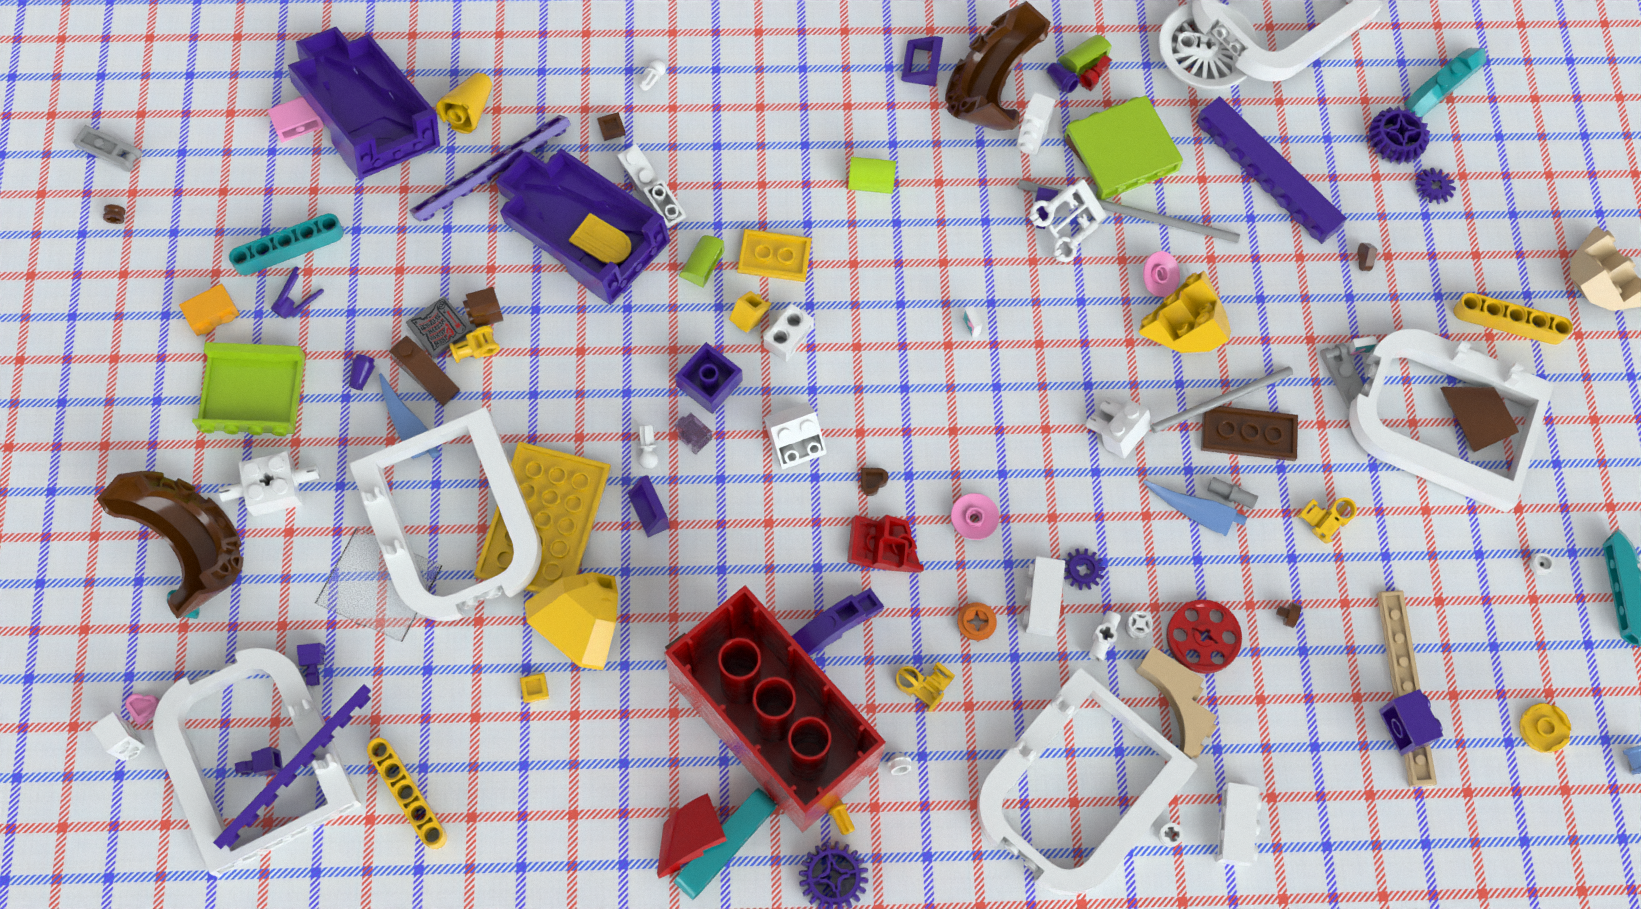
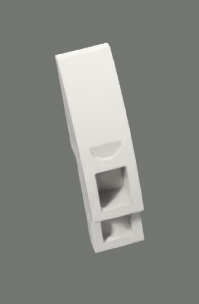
M637 144L617 155L618 161L629 176V181L648 207L664 217L667 228L687 217L663 179L658 177Z

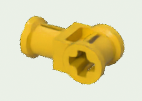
M491 326L479 327L466 335L467 340L457 344H449L456 363H460L461 359L474 355L475 359L491 356L500 350L499 344L493 338Z

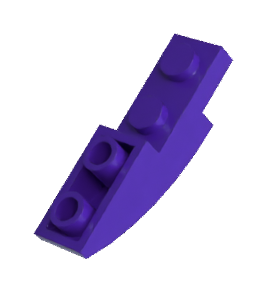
M871 588L856 596L851 594L815 617L793 634L792 638L810 656L842 638L843 633L882 612L884 605Z

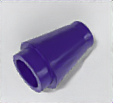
M1056 63L1051 64L1047 69V74L1062 92L1071 93L1077 88L1080 80L1077 78L1076 73Z
M356 354L355 359H352L350 388L363 391L364 386L376 367L373 358Z

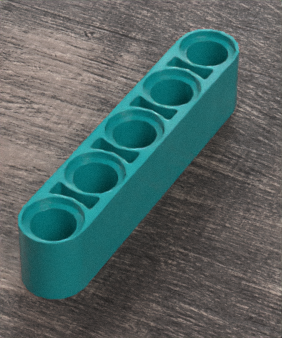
M331 213L324 214L238 246L229 253V260L238 274L250 275L337 242L343 237L344 231L336 215ZM330 226H335L333 229L327 230ZM313 234L311 237L305 238L307 235Z
M757 788L722 826L727 841L703 850L704 855L691 860L673 883L689 898L694 900L773 813L778 804L760 788Z

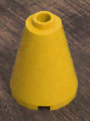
M474 73L439 99L436 104L437 114L444 123L447 120L452 124L451 129L462 134H470L477 128L493 87L489 76L484 73Z

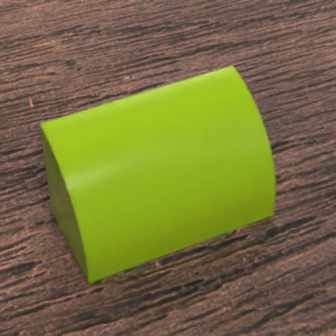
M1094 35L1060 56L1058 61L1064 68L1076 73L1078 77L1085 70L1095 66L1104 55L1109 56L1112 45L1103 36Z
M851 157L848 190L893 194L896 161Z
M702 236L680 272L679 277L704 288L725 251L724 241L714 236Z

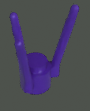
M297 266L294 267L281 293L270 308L283 319H286L289 315L294 318L301 309L324 292V289H319L294 308L295 302L288 295L299 277L297 274L299 268Z

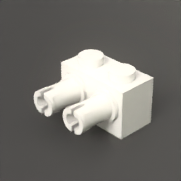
M1106 398L1105 402L1101 404L1100 410L1113 416L1112 421L1107 422L1093 414L1091 419H1088L1086 427L1102 435L1106 450L1125 459L1150 429V425H1152L1149 409L1130 399L1122 406L1110 398Z

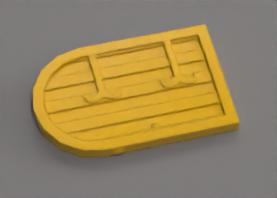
M591 213L588 214L568 240L572 245L605 264H608L610 261L616 265L623 263L629 258L631 253L629 237Z

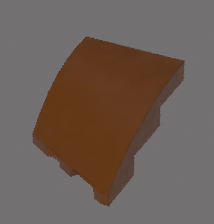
M1440 387L1473 452L1519 433L1513 418L1494 387Z

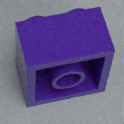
M705 342L675 375L676 386L713 414L743 381L742 369Z
M1421 689L1395 698L1379 709V713L1401 756L1429 746L1444 736L1442 725L1434 717L1430 709L1431 703L1428 697L1422 693Z

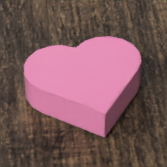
M136 693L127 698L125 706L136 723L142 725L155 715L160 700L153 695L142 696Z

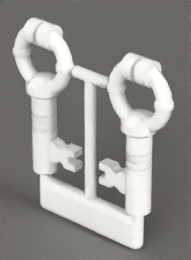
M1080 179L1074 185H1069L1050 202L1044 200L1035 202L1029 216L1034 226L1044 227L1049 225L1052 234L1057 238L1052 254L1058 262L1072 261L1077 253L1078 244L1099 227L1098 224L1107 217L1084 179ZM1077 191L1084 204L1054 228L1050 224L1054 218L1055 208L1064 201L1068 203L1070 210L1075 208L1074 206H1077L1078 203L1073 199L1072 194ZM1040 206H1044L1045 211L1048 213V218L1044 221L1036 212ZM1087 207L1095 221H1087L1085 214H1082L1081 217L1077 218L1078 223H1081L1082 230L1073 237L1062 236L1058 238L1057 231ZM1063 242H1067L1068 247L1071 248V253L1067 257L1059 248Z

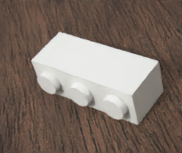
M1034 92L1024 114L1016 146L1017 149L1026 154L1037 156L1048 130L1055 99Z
M1036 556L1033 564L1029 563L1027 578H1031V585L1026 587L1025 601L1028 602V610H1024L1022 625H1026L1025 633L1055 637L1058 632L1065 560Z
M1231 782L1223 786L1217 862L1248 867L1257 860L1258 846L1255 845V835H1258L1260 830L1257 810H1260L1262 804V796L1258 795L1259 787Z

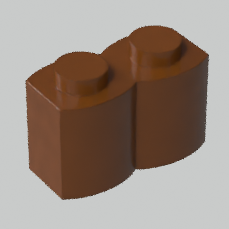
M494 287L466 294L467 300L463 301L470 324L475 323L476 328L504 321Z

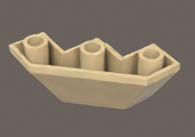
M1599 226L1595 227L1571 258L1570 278L1590 303L1611 311L1641 307V279L1633 269L1636 267L1635 263L1628 255L1624 257L1617 251L1613 244L1616 240L1609 230L1604 232Z

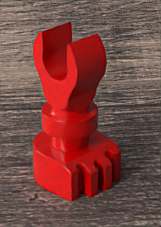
M1104 55L1096 66L1085 70L1080 75L1079 84H1082L1083 88L1085 87L1086 90L1089 89L1091 92L1098 84L1102 73L1110 67L1109 63L1113 59Z

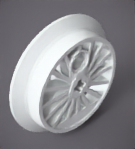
M1192 3L1177 8L1167 17L1160 31L1159 49L1167 67L1182 83L1200 90H1217L1233 86L1248 76V74L1235 66L1238 58L1215 35L1212 36L1211 31L1205 35L1202 33L1194 20ZM1219 3V7L1224 14L1260 47L1258 35L1250 21L1236 9ZM1189 25L1194 26L1195 32L1189 27ZM1186 60L1180 65L1177 63L1178 61ZM1196 63L1190 73L1185 71V69ZM1201 63H1203L1201 78L1194 76ZM1207 69H1209L1212 79H1206ZM1218 72H1219L1224 78H1219Z

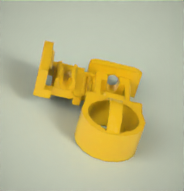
M1343 497L1335 500L1328 510L1320 509L1317 506L1318 502L1312 499L1299 512L1297 517H1302L1312 527L1316 526L1312 528V533L1325 544L1333 541L1330 537L1340 526L1347 525L1357 513L1356 504L1350 498ZM1339 502H1345V503L1339 508V510L1336 511V506H1337V504H1338ZM1312 505H1314L1311 511L1307 514L1306 512L1311 508ZM1349 506L1351 510L1350 516L1348 518L1340 517Z
M939 662L935 664L934 672L930 677L928 675L924 677L912 666L902 667L896 674V686L910 697L914 694L930 707L928 711L932 712L943 699V691L954 679L955 674ZM937 669H938L941 673H943L947 678H945L942 674H940V673L937 671ZM905 671L912 672L916 676L917 681ZM899 675L905 677L914 686L911 688L902 686L899 682Z

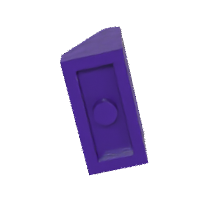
M931 36L907 41L901 76L903 82L936 86L943 37ZM915 49L932 52L929 70L911 72Z
M649 476L641 477L628 492V497L647 538L669 529L670 526L668 516Z

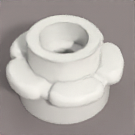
M1536 553L1531 557L1530 568L1537 575L1546 576L1547 573L1553 571L1554 559L1549 554Z
M904 753L894 754L887 762V767L891 769L893 775L904 774L911 769V758L905 756Z

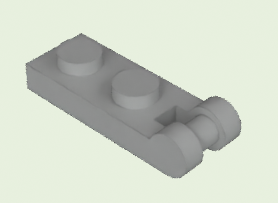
M87 125L83 127L73 142L75 147L117 165L127 172H130L134 167L133 162L135 159H139L142 155L138 148ZM123 152L127 153L125 158L120 157Z
M1342 342L1336 344L1335 348L1322 349L1320 355L1347 409H1349L1351 402L1361 393L1364 384L1348 355L1347 346ZM1338 356L1341 362L1335 363L1333 358Z

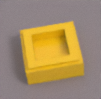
M545 673L520 678L525 704L549 699Z

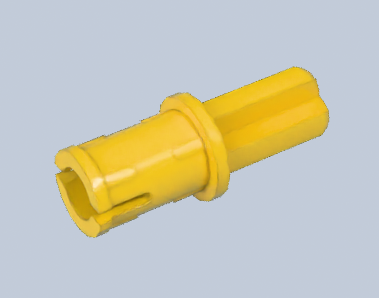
M840 800L829 809L828 814L833 816L840 833L848 835L855 830V827L845 809L847 805L843 804L842 800Z

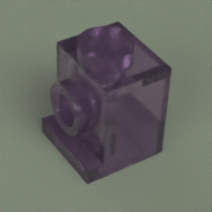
M691 412L686 417L682 416L675 424V427L678 429V437L687 446L691 444L692 452L695 455L712 440V431Z

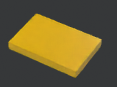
M744 229L737 273L806 282L812 238Z

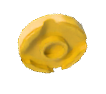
M1538 703L1530 706L1522 713L1519 729L1523 740L1532 749L1540 753H1552L1562 749L1569 742L1571 723L1567 715L1559 707Z

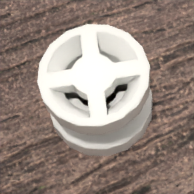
M1136 611L1126 621L1125 630L1131 638L1142 639L1152 629L1153 620L1147 612Z

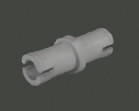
M1215 477L1212 478L1208 487V491L1227 498L1228 502L1234 501L1250 509L1254 508L1258 499L1257 495L1239 488V485L1235 483L1232 485Z

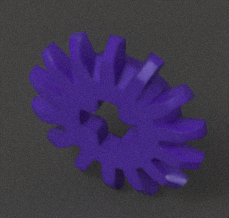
M1430 168L1431 173L1426 169L1423 170L1424 175L1419 174L1417 176L1421 181H1415V185L1421 186L1416 189L1417 192H1423L1421 198L1428 197L1429 203L1436 200L1437 204H1440L1441 199L1445 203L1448 202L1447 196L1452 198L1454 194L1451 191L1456 190V187L1449 185L1455 181L1452 179L1446 180L1450 174L1447 173L1441 176L1442 169H1439L1438 174H1436L1434 168ZM1431 181L1434 183L1440 182V189H1433Z
M1079 548L1075 549L1076 556L1069 552L1067 555L1070 561L1064 559L1065 564L1068 566V568H1064V572L1069 573L1064 579H1073L1070 584L1071 587L1077 582L1079 583V590H1082L1083 584L1086 585L1088 590H1091V582L1098 586L1099 583L1096 578H1104L1103 575L1099 574V571H1104L1105 567H1099L1098 565L1103 560L1102 558L1094 559L1097 554L1096 552H1093L1091 556L1088 555L1087 548L1084 549V554H1080ZM1086 564L1087 570L1090 573H1085L1082 576L1079 574L1080 570L1076 567Z

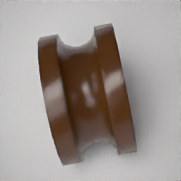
M114 204L104 206V221L111 224L124 223L125 208Z

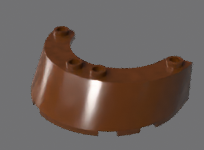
M1027 1L1006 11L992 21V27L984 35L980 33L969 45L971 51L964 60L960 59L954 68L945 94L948 112L957 119L997 131L1015 129L1019 124L1020 113L1016 109H1004L1002 107V90L1009 74L1019 60L1035 45L1047 38L1051 22Z
M135 471L118 474L96 499L108 515L115 518L133 520L145 525L161 536L172 548L181 566L182 580L178 590L171 594L167 601L170 610L177 619L196 610L236 581L238 574L242 571L244 557L240 556L239 550L242 543L230 519L210 497L204 499L195 492V486L180 478H177L176 481L166 478L162 472Z

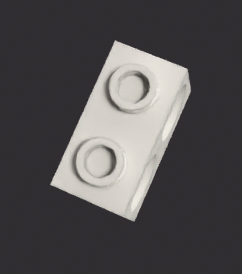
M790 304L787 309H782L777 316V322L774 326H769L763 334L764 348L785 362L790 359L814 328V318L793 304ZM797 321L799 322V324L796 326H792L789 324V322ZM783 338L786 341L783 343H777L775 339Z
M111 712L90 727L105 751L121 761L133 759L145 747L130 722L114 712Z

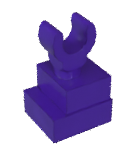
M1038 187L1035 202L1040 200L1050 202L1058 195V190ZM1044 206L1037 208L1036 211L1039 212L1038 215L1042 221L1048 218V213L1045 211ZM1036 225V228H1039V229H1045V227H1046V226L1041 227V226Z
M321 643L297 645L299 666L307 667L306 684L309 686L320 685L317 665H324L325 645Z
M271 746L251 752L252 760L235 763L236 774L241 773V776L251 774L252 772L260 776L276 775L283 769L281 751Z

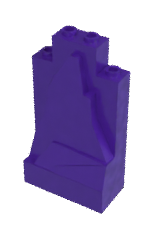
M336 26L296 41L300 61L288 65L291 83L330 130L332 144L358 180L440 147L437 113L370 34L349 42Z
M562 148L552 155L547 163L525 151L495 181L501 195L510 200L500 210L505 224L563 263L569 275L610 306L671 242L662 215ZM589 213L622 231L629 237L631 253L629 258L618 265L611 261L608 264L602 263L569 243L568 240Z

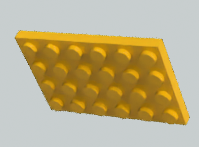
M518 441L511 465L538 531L542 546V556L538 571L524 590L538 594L563 577L578 575L611 471V464ZM498 504L474 573L475 578L488 580L507 570L513 560V543Z

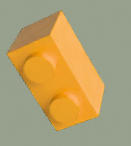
M222 283L179 304L187 322L197 336L207 334L213 328L223 323H229L240 315Z

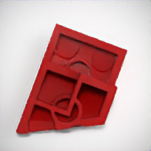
M858 515L852 518L848 563L898 572L921 573L924 571V566L920 564L915 551L917 546L911 536L912 531L907 520L885 515L878 521Z
M708 793L681 807L663 824L657 868L659 879L681 870L680 865L703 856V850L727 841Z

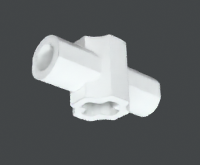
M1107 611L1101 625H1098L1091 638L1094 643L1088 655L1091 659L1102 662L1108 647H1111L1118 636L1115 630L1121 618L1119 614ZM1103 632L1107 634V640L1102 639Z

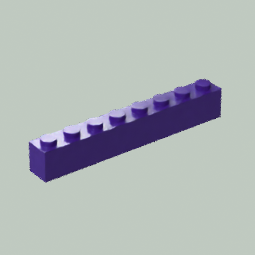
M1220 96L1200 111L1196 121L1200 129L1207 132L1214 139V142L1230 155L1234 162H1237L1245 169L1248 176L1254 178L1265 192L1276 199L1278 205L1285 208L1293 216V219L1309 232L1312 238L1323 244L1341 229L1347 218Z

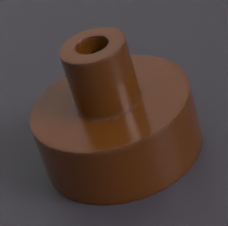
M1290 602L1287 608L1279 606L1276 615L1284 617L1283 625L1294 628L1300 616L1301 605Z

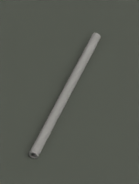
M1288 366L1150 425L1151 431L1157 433L1293 375V370Z

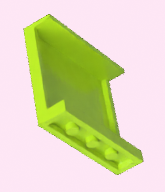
M1147 95L1133 97L1124 104H1115L1108 108V110L1100 113L1094 112L1085 119L1073 120L1067 125L1064 134L1065 139L1069 135L1098 187L1096 196L1101 200L1109 199L1180 170L1183 163L1181 154Z
M205 342L203 351L208 358L198 419L192 418V422L197 429L207 434H212L214 431H223L231 435H236L238 432H248L256 436H260L262 433H272L280 437H284L287 434H295L306 357L300 346Z

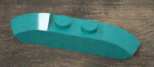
M1470 47L1461 52L1416 90L1404 104L1411 112L1416 111L1418 117L1425 116L1487 62L1485 48Z
M1617 528L1602 545L1620 635L1627 643L1641 647V570L1637 565L1640 563V559L1632 542Z

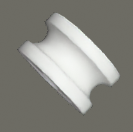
M1167 823L1159 830L1158 837L1164 846L1175 847L1182 841L1184 833L1178 824ZM1168 828L1172 830V833H1177V837L1173 839L1174 842H1171L1169 837H1165V833L1169 831Z

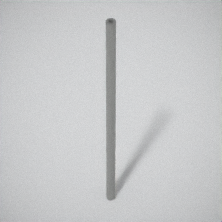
M1021 179L1018 184L1019 189L1037 193L1038 187L1058 190V194L1063 191ZM1072 194L1073 199L1077 203L1084 204L1079 194ZM1097 199L1103 210L1238 243L1240 234Z

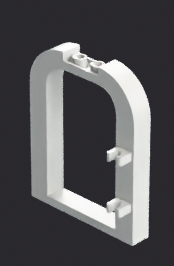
M1193 0L1192 13L1197 26L1204 35L1211 31L1238 58L1235 66L1241 71L1264 81H1282L1300 72L1374 19L1383 5L1378 0H1345L1349 3L1348 5L1280 51H1267L1257 46L1224 14L1219 7L1218 0Z
M1403 329L1386 336L1367 357L1365 363L1371 365L1367 373L1370 379L1368 384L1365 383L1361 393L1354 398L1350 405V426L1358 443L1370 455L1383 462L1507 513L1517 505L1554 383L1523 371L1525 366L1517 362L1511 366L1469 349L1471 344L1463 340L1457 344L1420 329ZM1401 357L1412 359L1477 387H1494L1499 396L1529 408L1507 478L1394 432L1383 425L1378 418L1376 404L1392 359Z
M486 407L349 463L394 587L402 601L421 616L436 621H453L464 618L461 608H472L478 604L479 600L486 597L487 599L498 597L503 590L511 598L524 590L535 577L542 556L541 540L493 417ZM470 432L514 548L513 560L507 570L493 578L449 596H434L430 594L425 586L382 469Z
M250 648L234 653L238 661L237 663H228L222 666L220 671L212 675L205 674L199 677L195 683L187 676L180 679L163 695L154 715L153 733L157 747L208 871L216 877L362 805L332 739L325 748L319 746L313 752L316 757L311 762L328 804L238 849H235L233 845L230 848L225 845L220 849L213 843L226 827L186 733L185 720L191 707L199 700L244 678L263 674L269 675L274 679L303 747L326 724L301 670L285 655L267 648Z
M1080 667L985 779L977 799L979 824L984 835L994 847L1001 840L1004 841V847L1015 856L1017 854L1025 860L1024 865L1034 873L1038 871L1041 874L1035 881L1040 887L1061 895L1082 894L1094 889L1112 874L1199 766ZM1090 696L1164 758L1167 763L1086 862L1078 868L1069 870L1059 868L1049 862L1018 835L1005 821L1002 805L1008 791Z

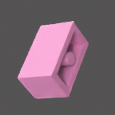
M302 96L287 103L275 105L267 110L282 143L324 127L322 120Z

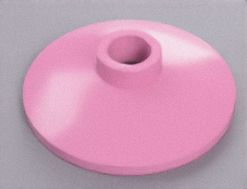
M1155 252L1147 258L1144 264L1143 279L1151 294L1157 297H1167L1178 287L1180 280L1179 266L1175 258L1168 252Z
M971 493L962 496L955 502L951 511V521L953 527L961 536L971 540H981L989 537L996 530L999 523V511L995 503L987 496ZM976 516L978 522H971L970 517Z

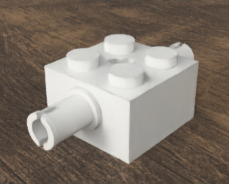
M287 451L239 462L240 483L219 487V492H221L219 495L222 502L244 497L246 508L253 516L263 515L302 505L299 484L319 480L320 474L318 475V473L320 472L317 464L295 469L294 460Z

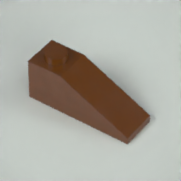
M407 335L389 350L394 362L443 407L460 392L456 384Z

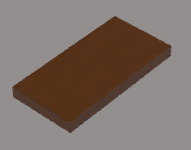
M1218 406L1204 412L1202 415L1201 451L1296 461L1298 415Z

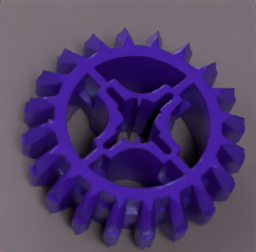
M1399 105L1394 110L1389 107L1386 111L1382 110L1372 120L1368 131V140L1371 141L1370 147L1376 148L1375 154H1382V160L1386 157L1389 158L1390 164L1394 160L1399 165L1404 161L1408 164L1412 160L1418 159L1425 152L1430 139L1428 137L1430 131L1427 130L1428 123H1422L1423 116H1415L1416 111L1408 112V107L1404 110H1401ZM1392 124V127L1384 128V126ZM1409 142H1414L1413 145L1405 146V144H1409Z
M838 841L835 842L834 849H830L829 842H825V851H822L821 847L817 845L815 846L816 856L812 852L807 853V857L811 862L803 860L801 863L808 870L799 871V876L806 877V880L799 882V886H808V889L804 890L802 894L804 897L810 894L813 895L809 900V904H814L816 900L820 901L817 909H823L824 904L828 905V909H833V905H837V909H843V903H845L848 909H851L853 907L850 901L851 898L857 903L861 900L856 892L861 894L866 892V889L860 886V884L868 883V878L861 877V875L868 872V868H859L865 860L864 858H859L855 861L854 858L857 856L858 851L854 850L851 854H848V844L844 846L843 851L838 850L840 846ZM834 857L844 859L850 864L852 869L839 868L835 863ZM826 858L827 870L816 877H812V871L816 864ZM831 865L833 871H836V874L839 873L841 876L837 879L836 889L835 884L826 878L830 875ZM855 877V883L851 891L841 896L840 884L845 880H849V878ZM814 885L828 886L834 898L822 895Z

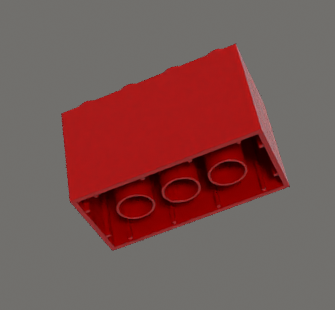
M746 585L664 652L672 684L802 833L879 766L886 741Z

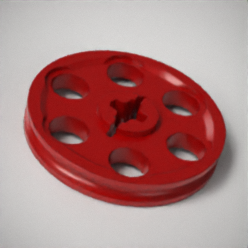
M1194 600L1184 604L1172 616L1167 627V644L1171 654L1178 663L1196 673L1210 674L1223 670L1234 661L1241 649L1242 631L1239 622L1229 609L1215 601ZM1188 609L1196 611L1198 619L1196 621H1189L1185 616V611ZM1210 612H1220L1222 621L1219 623L1213 622L1209 616ZM1174 630H1183L1186 633V640L1177 641L1173 635ZM1205 631L1208 633V639L1203 642L1200 640V634ZM1224 632H1231L1235 636L1233 644L1224 642L1222 638ZM1187 651H1195L1199 656L1198 662H1189L1186 658ZM1211 653H1221L1223 663H1214L1211 660Z

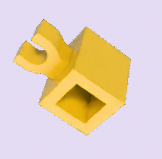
M749 291L738 298L729 320L747 333L759 325L764 313L769 310L772 303L769 301L765 302L761 299L760 294L756 295Z

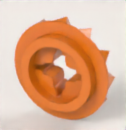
M974 602L961 609L957 624L960 633L966 636L967 639L979 642L988 639L994 633L997 626V618L994 611L988 605ZM976 613L979 621L984 622V624H980L978 631L974 624L967 623L974 620Z

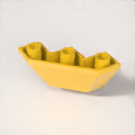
M1202 271L1199 274L1195 272L1189 275L1176 291L1165 297L1162 304L1152 313L1146 315L1141 320L1138 332L1142 336L1177 352L1193 353L1210 352L1229 341L1231 328L1226 311L1205 271Z
M589 572L563 577L525 602L526 621L530 626L579 667L597 670L604 669L617 619L618 589L615 576Z

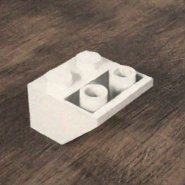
M808 402L763 417L769 439L782 470L827 454L816 412Z

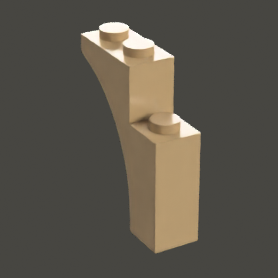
M1152 646L1137 668L1136 673L1151 682L1165 696L1178 722L1180 751L1190 759L1192 757L1197 759L1204 748L1201 743L1205 736L1210 738L1215 731L1217 725L1214 724V721L1218 717L1195 702L1203 691L1200 685L1204 679Z

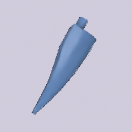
M380 373L379 378L386 406L401 441L429 431L422 421L399 399L383 374ZM433 447L411 458H418L429 453L431 458L434 459L440 455V452L436 447Z
M1147 480L1143 481L1148 488L1174 509L1193 521L1224 536H1227L1232 522L1243 526L1246 523L1247 516L1237 513V510L1213 500L1177 493Z

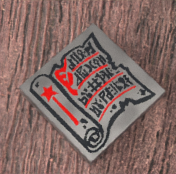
M445 296L406 321L407 326L433 359L448 350L450 343L456 344L464 339L467 334L472 333L471 328Z

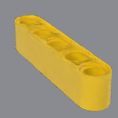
M1466 293L1453 308L1454 315L1462 321L1552 345L1560 344L1573 331V324L1566 317L1476 293Z
M375 738L371 740L367 746L368 756L420 840L431 849L442 848L447 841V833L395 749L386 739ZM380 746H386V753L381 757H376V750ZM393 767H399V774L394 778H389V770ZM406 788H412V796L408 799H402V791ZM426 809L425 817L420 821H416L414 818L416 811ZM433 830H439V838L434 842H429V833Z

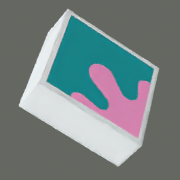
M973 306L965 308L963 320L971 336L980 335L982 322Z
M1376 336L1353 339L1347 347L1348 355L1371 353L1378 344Z

